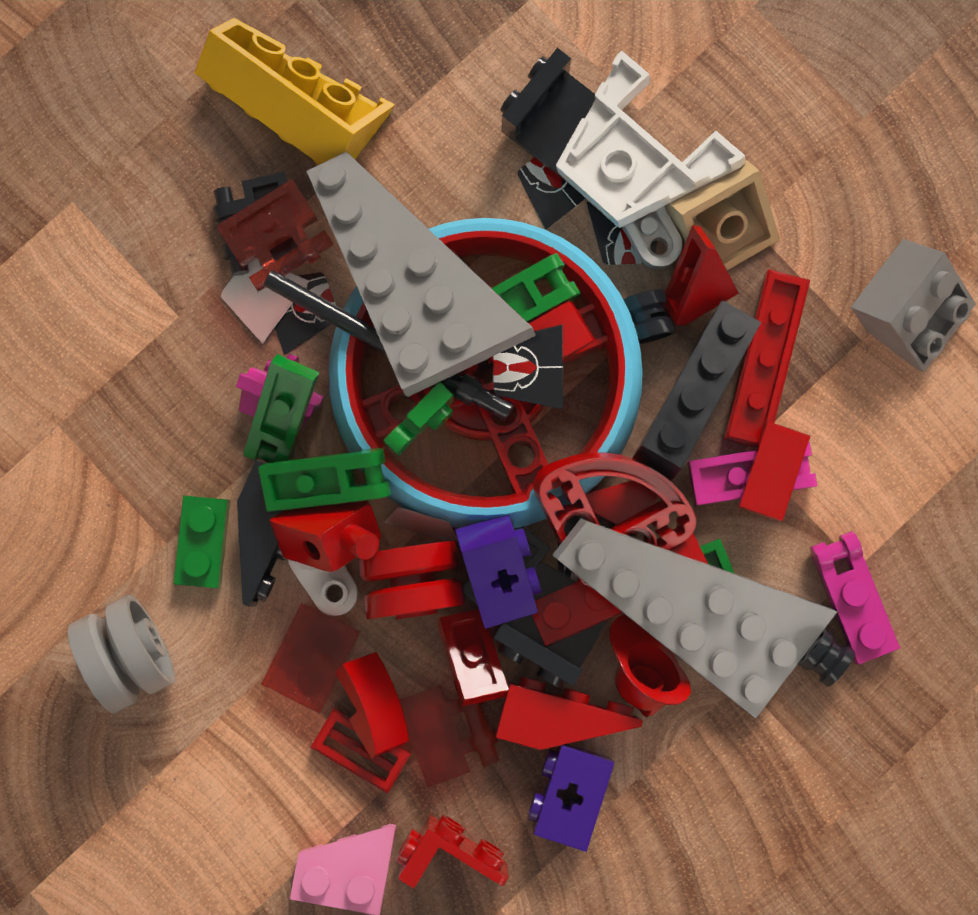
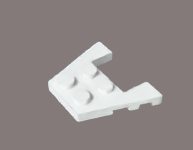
M621 51L615 57L612 63V71L605 83L602 82L599 86L591 109L586 118H582L558 160L556 168L558 174L618 228H621L741 168L745 164V155L715 131L683 162L677 159L622 111L651 82L649 73Z

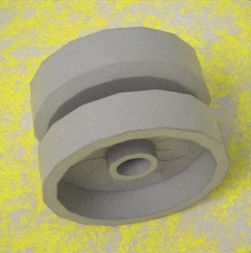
M126 595L106 605L104 619L96 614H89L69 624L67 634L75 662L95 698L112 714L137 703L139 688L148 694H154L175 683V671L166 645L151 617L134 596Z

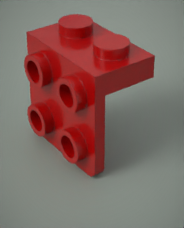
M430 815L419 833L411 829L401 845L396 862L401 864L398 879L413 889L438 848L443 849L503 887L509 879L507 863L502 859L504 855L502 850L484 839H481L478 844L470 840L463 834L465 828L446 815H442L439 820Z

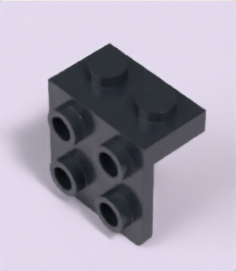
M557 47L548 59L542 56L534 64L528 74L530 82L521 92L515 89L504 101L500 109L503 113L501 132L562 180L566 181L558 174L556 164L582 118H586L595 101V93L569 74L571 57Z
M540 563L535 568L542 593L533 595L534 600L574 584L576 581L551 566ZM532 615L502 623L495 633L494 639L501 642L497 649L498 652L518 664H521L525 657L539 665L540 668L536 674L554 686L560 688L563 681L574 686L583 671L580 667L607 621L546 647Z

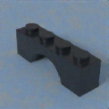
M723 300L720 302L691 350L689 358L670 393L633 454V459L650 466L670 481L676 477L683 468L761 324L760 321Z

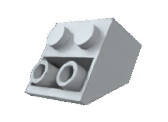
M903 239L850 308L868 333L917 370L925 372L932 361L941 354L945 344L958 327L967 320L976 303L944 252Z

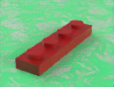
M694 533L687 540L670 549V551L708 564ZM578 581L535 600L538 613L532 614V617L545 646L548 647L616 617L623 612L592 587Z

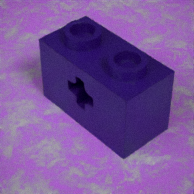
M509 515L455 529L485 629L538 613L533 595L542 592L534 566L525 568L523 557L531 555L524 529L521 528L514 531Z
M571 744L560 745L557 751L549 749L541 775L548 777L543 795L534 794L527 820L534 822L532 827L533 834L587 852L613 770L614 761L610 757ZM569 783H573L580 797L579 799L571 798L567 806L563 804L561 795L557 791L558 789L566 790Z

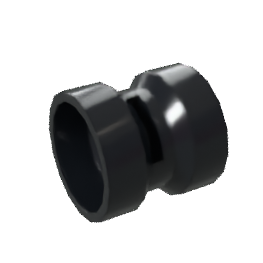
M664 289L649 290L623 299L634 323L639 344L660 340L675 333L672 319L666 316L665 306L668 302Z

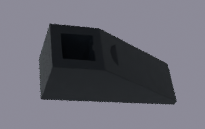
M257 460L237 500L243 605L248 607H256L259 600L263 602L267 600L276 580V577L270 574L277 559L282 561L285 559L282 556L269 522L271 518L284 510L267 512L258 469L264 463Z

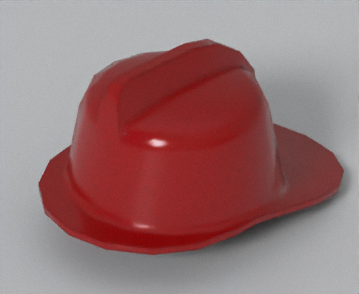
M624 614L617 617L610 626L609 639L619 662L615 674V686L621 697L627 703L638 708L645 717L653 716L666 705H679L685 702L691 693L690 681L679 665L674 653Z

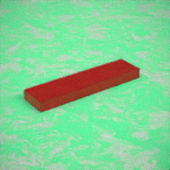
M767 269L765 272L754 318L760 321L761 324L744 353L723 436L724 440L757 448L765 422L775 423L810 284L809 279Z

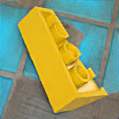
M235 18L209 31L194 74L208 83L214 91L223 94L240 106L247 115L258 119L276 132L283 141L294 145L312 158L316 165H320L345 152L356 159L395 106V104L382 97L377 104L359 94L362 86L347 78L342 85L320 73L322 65L308 57L304 59L284 54V44Z

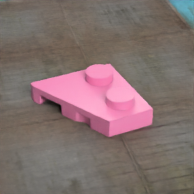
M384 825L376 830L359 835L354 834L338 839L336 842L301 850L298 853L290 899L380 915L397 825Z

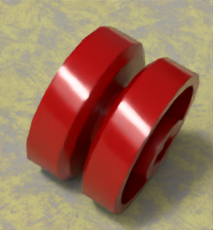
M456 541L377 551L370 559L363 560L358 558L361 579L367 582L390 580L391 585L390 588L369 591L363 597L366 619L395 615L396 620L438 614L437 609L465 605L461 581L455 578L433 581L432 573L453 570L459 565Z

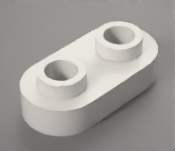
M664 206L622 227L639 259L649 268L665 269L671 266L681 253V236ZM661 241L666 247V252L662 255L653 253L650 247L651 243Z
M288 559L290 568L320 611L327 615L339 616L350 612L355 607L359 598V589L345 565L337 571L326 572ZM335 584L339 585L343 590V597L338 602H332L327 596L329 587Z

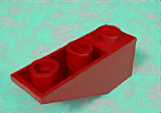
M521 676L519 684L509 681L508 692L496 730V738L542 750L642 727L643 720L633 715L635 708L633 706L608 700L605 708L589 703L591 696L589 694L564 688L563 696L545 691L547 683Z

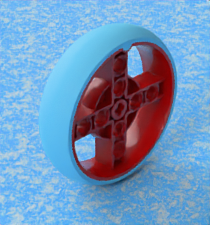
M476 218L458 220L429 228L459 258L501 256L534 265L558 253L565 265L562 271L569 282L574 281L581 293L578 298L585 306L577 310L596 340L564 360L563 366L604 348L606 349L608 361V390L603 412L593 435L579 454L604 452L621 455L632 433L639 411L642 394V359L637 332L630 312L619 291L604 271L584 252L562 237L523 222L507 219ZM356 286L343 310L374 326ZM336 327L330 351L328 373L333 415L349 453L383 448L385 463L381 464L384 479L389 480L391 495L387 496L389 499L404 509L447 521L454 528H462L507 515L510 516L513 528L527 526L547 519L535 496L533 483L538 471L548 465V462L531 425V422L540 414L544 405L501 397L514 404L513 409L516 413V419L510 425L500 426L493 422L490 412L474 403L469 407L454 398V402L449 406L454 412L443 426L469 439L491 440L514 493L488 497L469 496L439 488L408 470L388 450L383 441L404 421L392 417L390 411L393 403L398 399L407 398L413 401L416 406L433 389L435 384L409 397H406L401 386L398 385L365 399L363 390V360L367 344ZM488 358L458 374L464 377L468 373L474 377L478 374V366L480 364L487 363L488 369L493 367V363ZM493 377V382L483 384V388L495 394ZM515 445H526L532 450L534 460L529 466L519 468L511 464L508 452ZM605 476L580 479L579 483L584 493H589ZM557 477L552 479V489L548 492L556 496L562 506L570 504L561 491V485L565 482L560 481Z

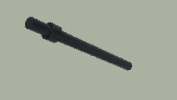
M274 270L269 273L264 287L386 354L374 326ZM457 373L440 381L442 385L455 393V399L469 407L474 403L504 421L514 404L483 388L484 382L468 373L464 377Z

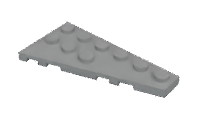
M345 152L307 171L406 397L536 336L531 325L349 153Z
M583 519L578 521L552 555L754 718H757L838 612L830 607L808 601L796 595L682 556L659 546L637 540L631 536Z

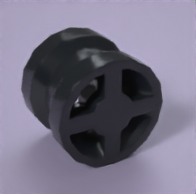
M824 629L798 665L804 670L816 672L819 675V681L826 687H830L849 667L855 656V651L848 646L838 645L834 642L833 634Z

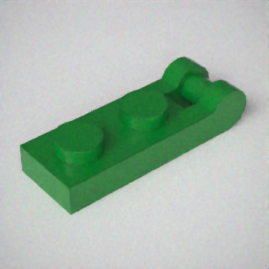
M558 253L541 260L491 288L528 324L568 301H573L581 294L575 282H569L562 269L565 265ZM546 279L553 291L542 297L535 283Z
M279 354L274 357L270 362L244 449V457L253 461L260 458L269 463L293 460L294 449L319 376L318 371Z
M383 448L266 463L259 466L267 512L373 500L391 495L389 480L384 479L381 464L385 463ZM363 468L366 483L355 484L353 469Z

